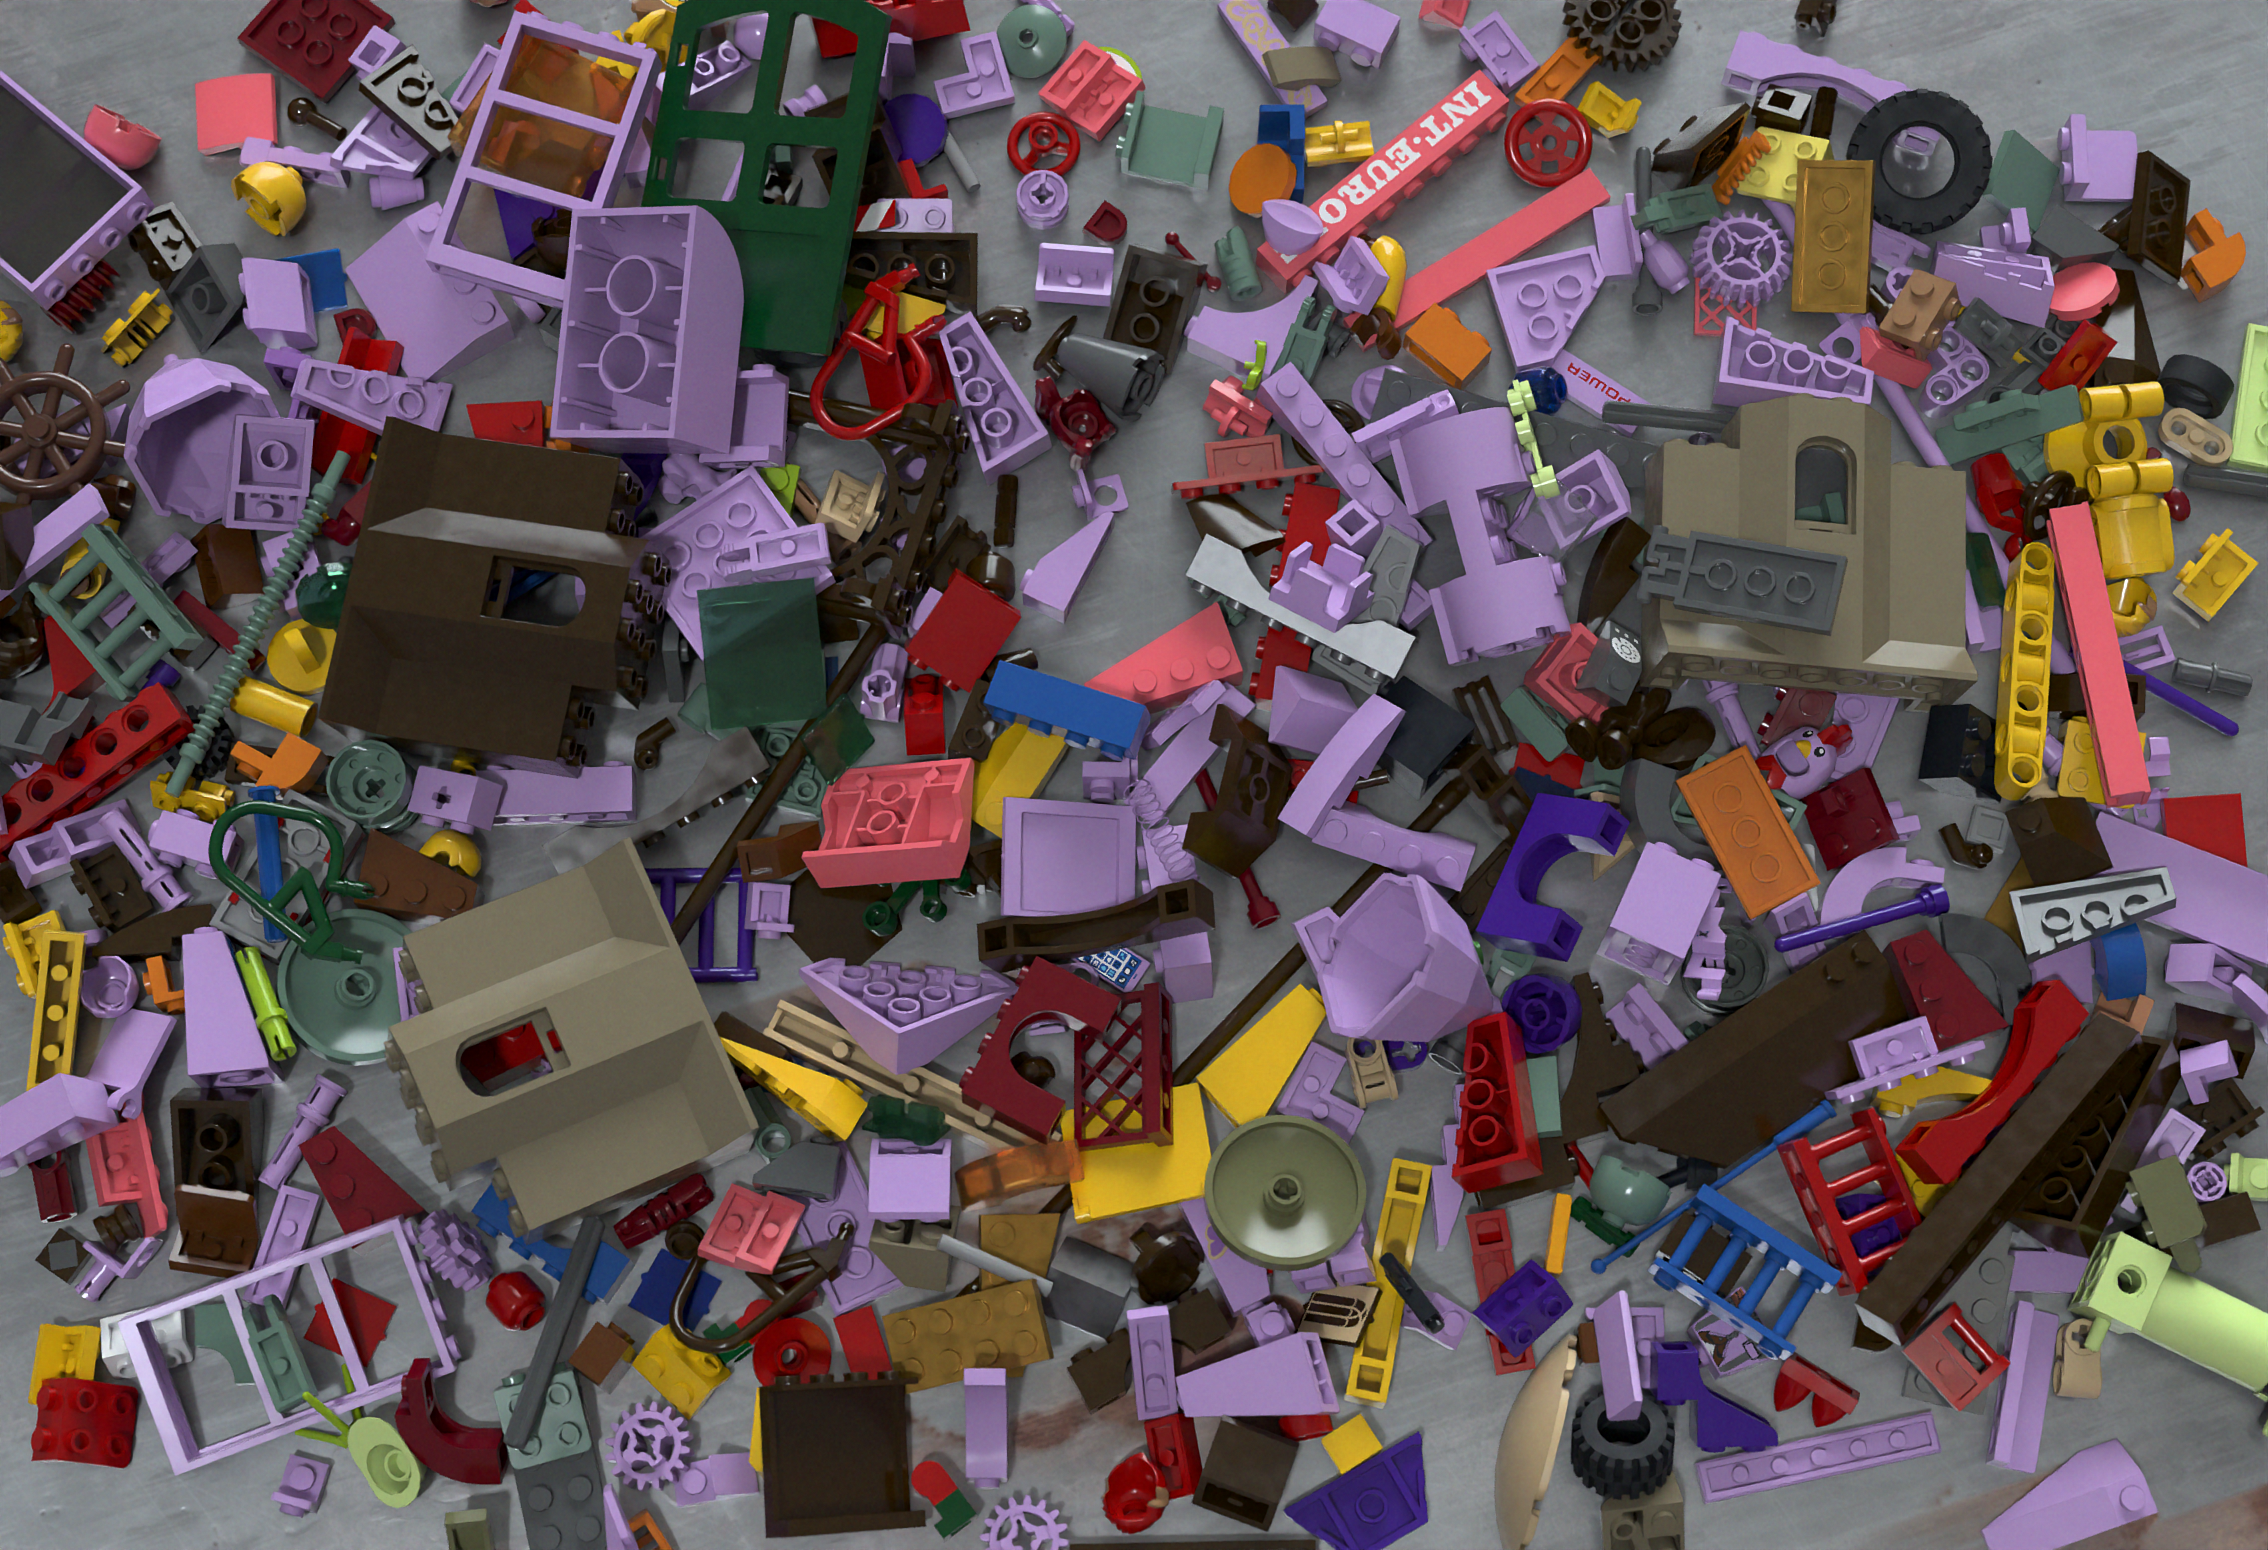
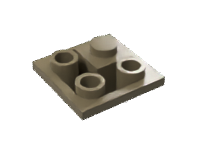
M951 1205L950 1218L940 1219L936 1222H923L919 1219H900L896 1222H883L875 1219L869 1240V1249L905 1286L945 1292L953 1256L936 1249V1246L942 1234L956 1239L961 1206Z
M1673 1470L1670 1476H1667L1666 1483L1662 1487L1655 1486V1492L1648 1496L1644 1492H1640L1639 1499L1630 1500L1629 1495H1622V1500L1613 1499L1612 1495L1600 1506L1602 1550H1685L1684 1504Z

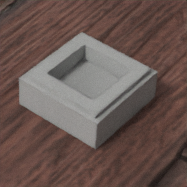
M1975 804L1972 809L1965 842L1975 845L1985 843L1991 847L1993 852L2002 854L2005 851L2010 831V825L2005 812Z

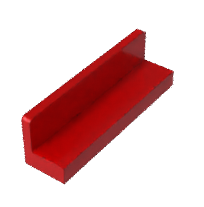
M349 327L337 364L353 366L354 369L364 371L377 370L387 372V375L396 376L404 347L397 341L371 339L358 327ZM322 410L313 439L311 468L324 477L337 450L343 451L350 455L351 459L339 483L361 485L377 434Z

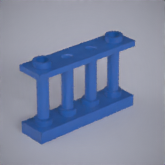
M1703 1184L1689 1203L1691 1207L1696 1209L1695 1214L1697 1217L1668 1263L1657 1257L1647 1271L1654 1275V1282L1663 1289L1674 1292L1676 1289L1758 1343L1757 1349L1767 1357L1774 1360L1781 1358L1786 1361L1793 1355L1797 1347L1785 1339L1814 1292L1819 1293L1822 1291L1827 1294L1835 1287L1843 1273L1706 1184ZM1719 1224L1730 1232L1731 1240L1701 1285L1681 1271L1710 1225L1715 1226ZM1752 1246L1765 1254L1763 1258L1766 1262L1736 1308L1716 1295L1745 1247L1750 1248ZM1788 1269L1799 1276L1798 1281L1800 1285L1773 1329L1770 1330L1751 1318V1315L1779 1270L1784 1271Z

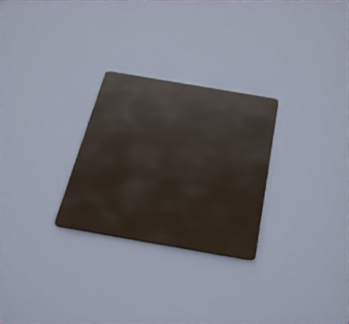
M806 869L789 884L791 887L787 924L794 925V933H786L813 963L827 958L845 959V966H861L903 930L899 913L897 914V927L895 931L887 936L874 935L862 922L863 913L871 903L876 901L886 903L894 893L892 883L886 887L869 884L820 888L810 870Z

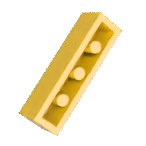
M58 930L43 931L26 1091L58 1073L72 1075L87 933Z

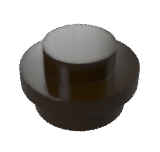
M679 1221L667 1229L665 1245L673 1257L680 1260H689L698 1254V1247L705 1233L700 1226L693 1222Z

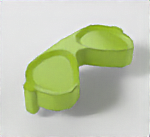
M1254 340V343L1257 345L1256 362L1245 361L1244 368L1251 371L1246 384L1242 385V389L1254 391L1258 387L1266 362V341Z

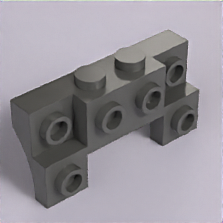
M0 679V696L7 685L2 679ZM59 691L51 706L41 715L32 706L0 699V762L13 766L15 762L32 766L34 761L55 766L68 738H81L97 705L90 698L85 697L84 700L68 697L64 692Z

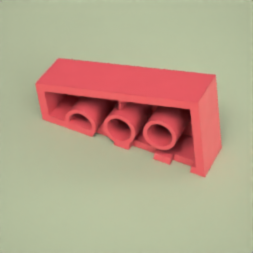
M1217 601L1084 683V686L1145 705L1151 715L1181 705L1190 693L1213 680H1219L1222 685L1225 681H1228L1234 687L1242 685L1243 669Z

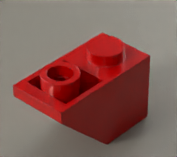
M920 674L913 678H905L904 723L907 756L946 754L944 684L939 680V677Z

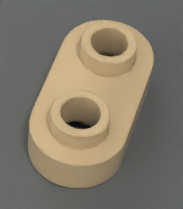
M2172 409L2164 415L2159 423L2158 434L2163 443L2199 465L2220 467L2232 453L2233 443L2225 431L2187 409ZM2171 427L2180 428L2183 435L2174 434ZM2204 447H2212L2215 450V455L2208 454Z

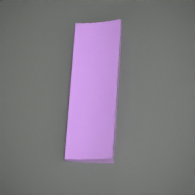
M2100 811L2096 826L2114 868L2083 880L2167 867L2177 898L2176 907L2144 920L2199 942L2213 943L2230 954L2268 968V875Z

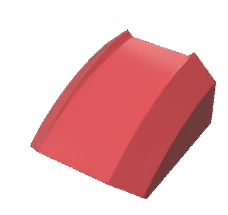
M1581 622L1570 624L1572 632L1570 635L1560 637V634H1556L1553 636L1554 642L1547 645L1535 663L1525 673L1523 683L1572 721L1578 717H1585L1596 724L1600 720V714L1610 707H1604L1578 692L1575 688L1598 638Z

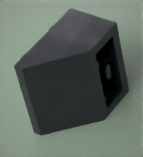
M1971 704L1931 706L1918 779L1941 793L2001 804L2002 796L1998 794L1994 784L1996 720Z

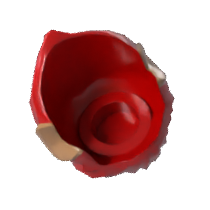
M1139 1452L1118 1464L1108 1477L1105 1478L1106 1491L1101 1497L1104 1504L1102 1509L1106 1512L1104 1516L1122 1533L1135 1534L1150 1528L1161 1518L1165 1506L1169 1504L1166 1479L1159 1468L1146 1457L1145 1453Z

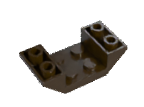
M1217 704L1209 741L1228 752L1215 810L1190 813L1182 850L1234 879L1238 878L1276 840L1280 820L1277 818L1284 807L1293 768L1279 745L1268 742L1269 733L1226 705Z

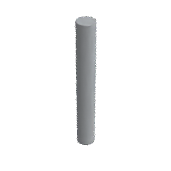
M929 94L923 95L931 99ZM948 128V137L943 149L968 193H972L978 190L981 184Z
M945 1234L941 1235L937 1243L936 1249L1013 1283L1036 1278L1039 1293L1042 1296L1047 1297L1052 1289L1053 1282Z

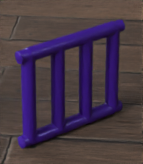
M644 868L651 884H660V905L669 925L675 919L676 884L699 883L708 868ZM731 868L722 883H739L737 967H714V894L699 917L698 967H688L695 983H744L758 981L757 967L753 968V929H745L748 882L743 883L741 868Z

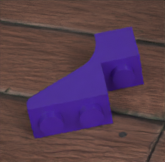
M1691 1341L1650 1342V1390L1655 1398L1661 1400V1403L1665 1405L1680 1406L1686 1404V1400H1690L1689 1436L1697 1448L1710 1453L1724 1452L1725 1447H1741L1742 1450L1748 1452H1762L1766 1450V1446H1778V1434L1765 1417L1710 1389L1703 1383L1699 1371V1352Z

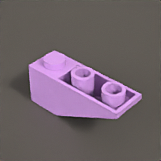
M729 41L697 55L688 103L689 110H702L751 69L752 64ZM685 62L679 64L678 66H685ZM666 71L659 74L645 113V117L655 127Z

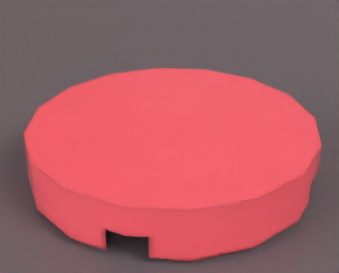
M2097 262L2080 263L2056 273L2053 276L2055 288L2048 313L2050 315L2055 314L2057 319L2063 321H2082L2097 316L2102 312L2101 307L2105 306L2108 302L2109 306H2111L2117 299L2120 289L2116 273L2109 266Z

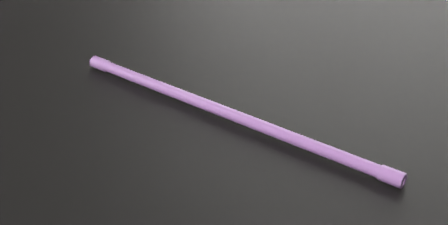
M1762 199L1765 206L1771 210L1780 227L1783 228L1785 235L1794 248V211L1789 204ZM1854 313L1834 314L1842 325ZM1874 374L1876 383L1928 467L1931 468L1936 465L1950 466L1900 383ZM1966 492V529L2006 592L2010 561ZM2052 631L2051 671L2054 675L2076 674L2077 668L2074 661L2068 656L2066 648Z

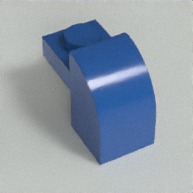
M2136 923L2089 940L2096 952L2094 977L2107 1001L2136 997L2140 994L2146 995V955L2143 940Z

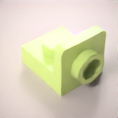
M2231 1153V1163L2225 1164L2224 1173L2227 1178L2226 1188H2229L2232 1196L2248 1192L2251 1201H2268V1159L2244 1158L2240 1153Z

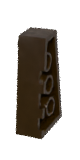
M853 231L844 284L865 290L870 281L875 282L894 270L896 272L908 268V265L914 263L921 276L910 280L905 284L906 288L900 292L946 305L945 311L961 315L971 311L974 318L977 317L978 233Z

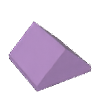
M1281 665L1276 666L1268 742L1319 756L1358 708L1342 683Z

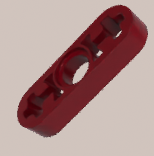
M183 590L172 602L184 614L207 631L221 649L229 655H234L233 645L240 644L238 640L240 634L189 592ZM258 649L253 650L255 658L248 659L250 668L246 669L252 673L267 659Z

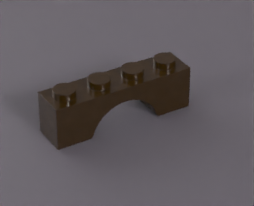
M1196 1287L1186 1291L1175 1299L1178 1305L1168 1310L1171 1342L1187 1348L1195 1355L1231 1336L1232 1329L1208 1288L1201 1292H1198ZM1126 1327L1105 1338L1107 1345L1093 1352L1092 1348L1089 1347L1070 1358L1072 1365L1067 1367V1374L1090 1415L1126 1395L1125 1374L1131 1361L1129 1332Z

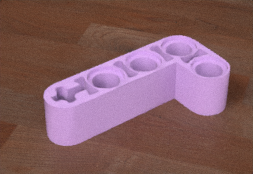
M1907 267L1892 269L1888 273L1880 292L1892 303L1895 302L1913 270ZM1955 321L1948 322L1941 342L1949 344L1953 351L1946 352L1938 347L1935 351H1931L1927 357L1936 374L1927 381L1919 398V407L1926 416L1933 419L1945 417L1976 396L1990 372L1989 364L1979 350L1952 328L1956 323ZM1961 372H1971L1977 380H1967L1962 376ZM1931 392H1941L1946 396L1947 400H1936Z

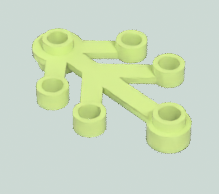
M1518 379L1513 380L1514 388L1507 390V397L1513 417L1520 414L1523 417L1522 421L1515 422V427L1525 452L1530 450L1535 461L1536 473L1530 476L1536 497L1545 496V499L1561 495L1552 465L1543 467L1542 458L1528 412L1537 409L1529 381L1526 380L1519 383Z

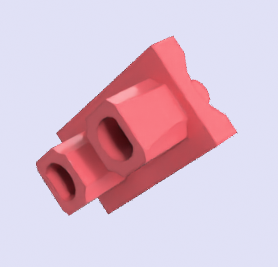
M1232 375L1222 382L1216 379L1209 387V394L1202 409L1210 413L1211 418L1221 423L1217 434L1223 438L1231 430L1241 436L1244 434L1248 437L1265 436L1273 413L1268 411L1257 397L1252 401L1243 396L1245 390L1242 389L1243 382Z

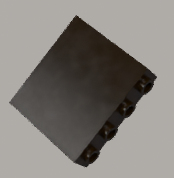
M902 1370L877 1372V1380H868V1372L844 1373V1381L834 1382V1374L809 1375L810 1383L800 1384V1375L775 1377V1385L759 1386L766 1538H790L926 1527L925 1510L910 1511L904 1385L918 1384V1378H902Z

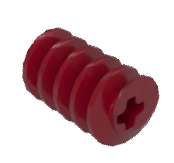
M102 258L87 275H84L66 292L61 300L55 302L47 311L41 306L40 308L54 323L68 333L75 335L77 332L71 323L74 319L85 324L86 319L81 310L84 308L95 313L96 308L91 299L94 297L105 301L106 297L101 288L104 286L115 290L116 286L111 277L114 275L121 278V276Z

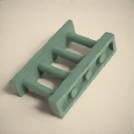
M91 523L81 533L89 543L87 547L88 552L54 586L48 583L32 582L28 588L36 597L34 602L37 607L45 614L54 618L106 681L105 688L108 693L120 702H132L140 692L135 683L171 648L195 650L204 639L112 528ZM100 562L105 563L113 572L111 575L112 580L76 614L64 598ZM123 591L129 592L137 601L135 603L136 609L100 643L88 629V626ZM147 619L153 620L161 630L159 632L160 637L124 672L111 655Z

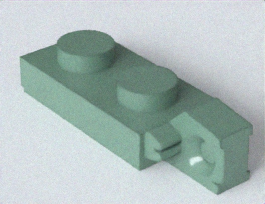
M1709 183L1659 193L1645 202L1646 207L1642 208L1640 212L1630 216L1635 230L1654 226L1657 233H1669L1709 225L1710 220L1714 216L1721 220L1723 214Z

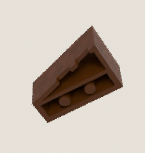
M370 828L358 881L369 883L375 888V892L363 890V892L374 893V897L367 900L354 898V904L358 909L379 912L397 920L433 925L483 905L485 895L477 883L374 828Z

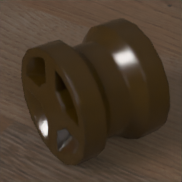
M123 1203L116 1206L112 1214L106 1217L100 1215L93 1219L100 1238L112 1254L120 1251L121 1245L127 1241L135 1242L142 1238L134 1218Z

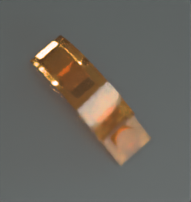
M1077 1139L1039 1146V1143L1006 1150L973 1161L954 1173L962 1213L1000 1206L1005 1200L1023 1193L1081 1182L1085 1179Z

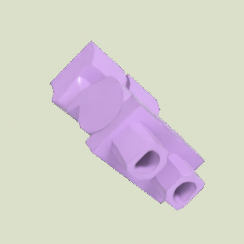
M1364 1208L1361 1223L1354 1237L1340 1253L1330 1259L1331 1265L1326 1261L1312 1268L1291 1271L1292 1281L1301 1294L1337 1288L1335 1279L1341 1287L1377 1281L1372 1261L1364 1248L1370 1242L1366 1208Z

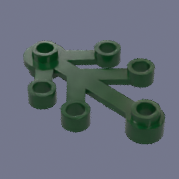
M971 818V830H970V834H971L972 829H973V820H972V818ZM964 865L961 871V878L958 881L954 882L955 878L944 879L946 884L957 892L965 890L971 883V874L964 868ZM939 879L901 882L886 903L876 901L865 909L862 916L864 926L876 936H887L893 933L897 927V914L922 882L923 901L920 905V912L928 921L932 923L940 922L947 914V906L940 899ZM882 883L877 885L881 887H886L891 883ZM937 905V909L930 913L931 908Z

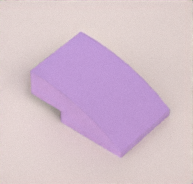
M235 414L222 524L226 528L292 532V529L299 528L297 519L304 518L302 510L306 506V497H309L314 420Z

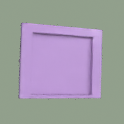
M1004 797L1002 810L1001 916L1040 917L1077 914L1100 910L1134 900L1136 815L1132 811L1133 807Z

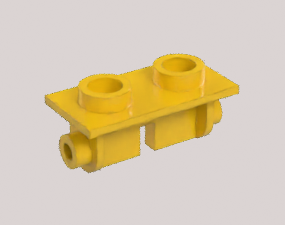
M168 771L166 774L159 773L156 781H150L153 807L176 813L177 809H184L197 814L200 817L199 819L204 822L218 820L227 811V805H233L236 797V792L230 790L228 785L205 780L202 781L198 791L193 790L196 785V778L189 777L179 798H175L164 792L173 775L171 771Z

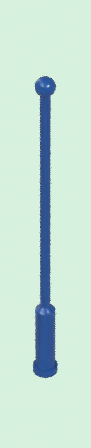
M1826 1099L1823 1100L1817 1108L1774 1136L1773 1143L1709 1187L1717 1191L1777 1150V1146L1799 1139L1829 1118L1833 1119L1837 1116L1834 1108ZM1693 1197L1605 1258L1593 1260L1591 1263L1592 1272L1597 1275L1603 1274L1606 1271L1607 1265L1682 1215L1684 1211L1691 1209L1692 1207L1689 1203Z

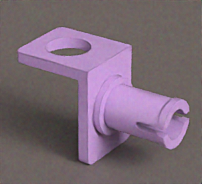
M145 1238L127 1263L115 1253L112 1254L101 1242L85 1241L82 1246L94 1255L96 1261L80 1283L75 1286V1290L79 1294L84 1292L82 1297L96 1303L115 1275H119L121 1278L137 1279L161 1247L163 1241L159 1238Z

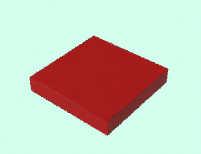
M2241 793L2160 799L2164 836L2248 868Z

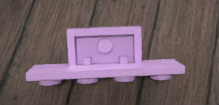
M1920 1016L1848 1041L1861 1080L1824 1093L1827 1100L1840 1099L1842 1105L1865 1098L1863 1091L1877 1086L1878 1091L1882 1092L1902 1085L1901 1077L1914 1073L1915 1079L1935 1074L1939 1072L1937 1065L1951 1061L1952 1066H1957L1975 1059L1973 1052L1985 1049L1986 1047L1983 1041H1970L1938 1052L1926 1016Z

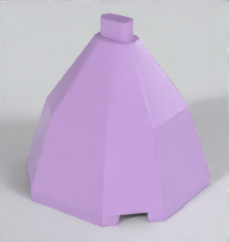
M170 354L164 358V366L144 383L130 413L124 458L156 515L169 517L171 512L189 515L196 523L208 524L221 518L223 515L226 473L235 414L281 416L267 389L235 366L199 358L179 360L176 355Z
M1383 873L1334 923L1330 937L1337 942L1331 963H1321L1317 975L1331 1033L1343 1037L1371 1040L1429 1042L1463 1029L1475 1019L1503 1012L1499 998L1493 995L1490 990L1467 924L1423 877L1415 874L1399 877L1392 873Z

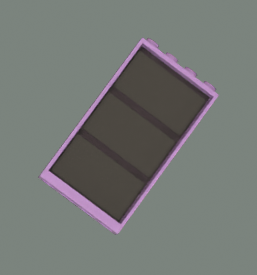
M0 70V271L47 311L55 302L61 300L75 283L84 275H87L94 265L110 250L117 247L121 240L137 224L143 222L155 208V205L139 184Z

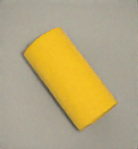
M246 675L245 678H240L238 681L240 687L234 688L235 697L230 699V710L232 712L286 733L289 732L302 739L309 734L318 712V704L316 702Z

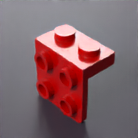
M69 1377L42 1379V1385L36 1398L38 1407L36 1429L31 1437L32 1461L43 1463L72 1462L111 1468L127 1467L131 1457L138 1401L137 1389L132 1386Z

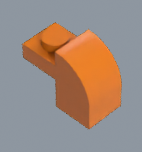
M2207 208L2194 214L2186 225L2185 233L2199 253L2191 257L2181 270V277L2199 303L2220 293L2229 285L2241 269L2246 255L2245 242L2241 233L2238 232L2227 238L2221 222L2217 218L2212 217Z
M289 732L272 758L239 740L230 753L238 764L236 769L248 778L257 781L256 787L276 786L280 789V794L276 796V800H282L288 789L301 795L307 792L315 784L329 762L321 749Z

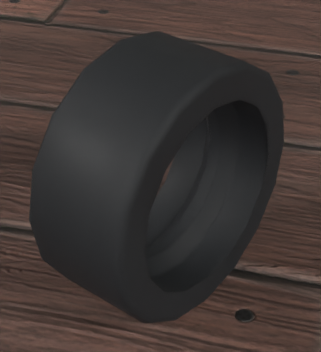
M2187 354L2173 355L2169 358L2156 381L2161 385L2164 401L2173 408L2187 409L2203 419H2215L2222 415L2234 392V383L2225 371L2210 361Z

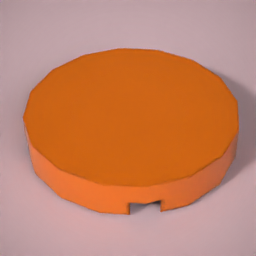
M1270 143L1255 145L1244 152L1235 163L1231 172L1228 189L1231 202L1239 211L1255 218H1262L1263 202L1274 199L1289 200L1296 184L1297 174L1295 163L1291 161L1289 153L1281 147Z

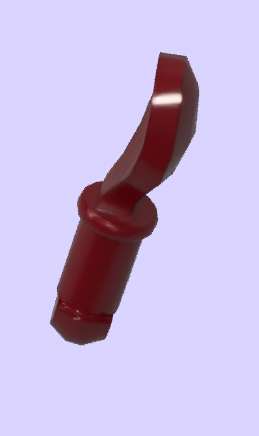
M2148 448L2146 459L2162 458V453L2157 448ZM2172 486L2169 492L2163 493V499L2168 505L2171 519L2178 522L2185 521L2191 512L2189 499L2184 492Z

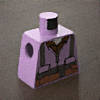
M1741 1286L1724 1300L1737 1308L1746 1292ZM1755 1309L1751 1318L1765 1326ZM1707 1312L1687 1330L1688 1336L1699 1352V1369L1706 1366L1715 1380L1774 1360L1757 1349L1758 1343L1711 1312Z

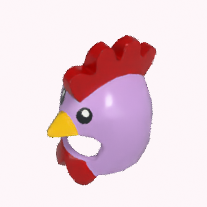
M1848 724L1838 727L1832 725L1823 731L1812 727H1802L1770 745L1762 753V756L1755 760V763L1760 771H1769L1766 783L1770 789H1784L1790 797L1799 800L1818 789L1832 775L1835 770L1837 757L1846 752L1845 748L1853 741L1852 730Z

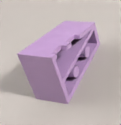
M1936 241L1929 273L1956 283L1962 306L1968 307L1972 300L1978 297L2002 317L2045 328L2055 288L2049 257Z

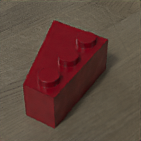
M1927 929L1894 940L1883 950L1882 954L1889 963L1909 1019L1912 1020L1920 1016H1926L1938 1052L1970 1041H1985L1997 1037L2009 1026Z
M335 1126L298 1145L345 1235L403 1214L405 1222L412 1221L413 1227L422 1224L421 1222L430 1215ZM393 1231L351 1247L362 1257L395 1239Z

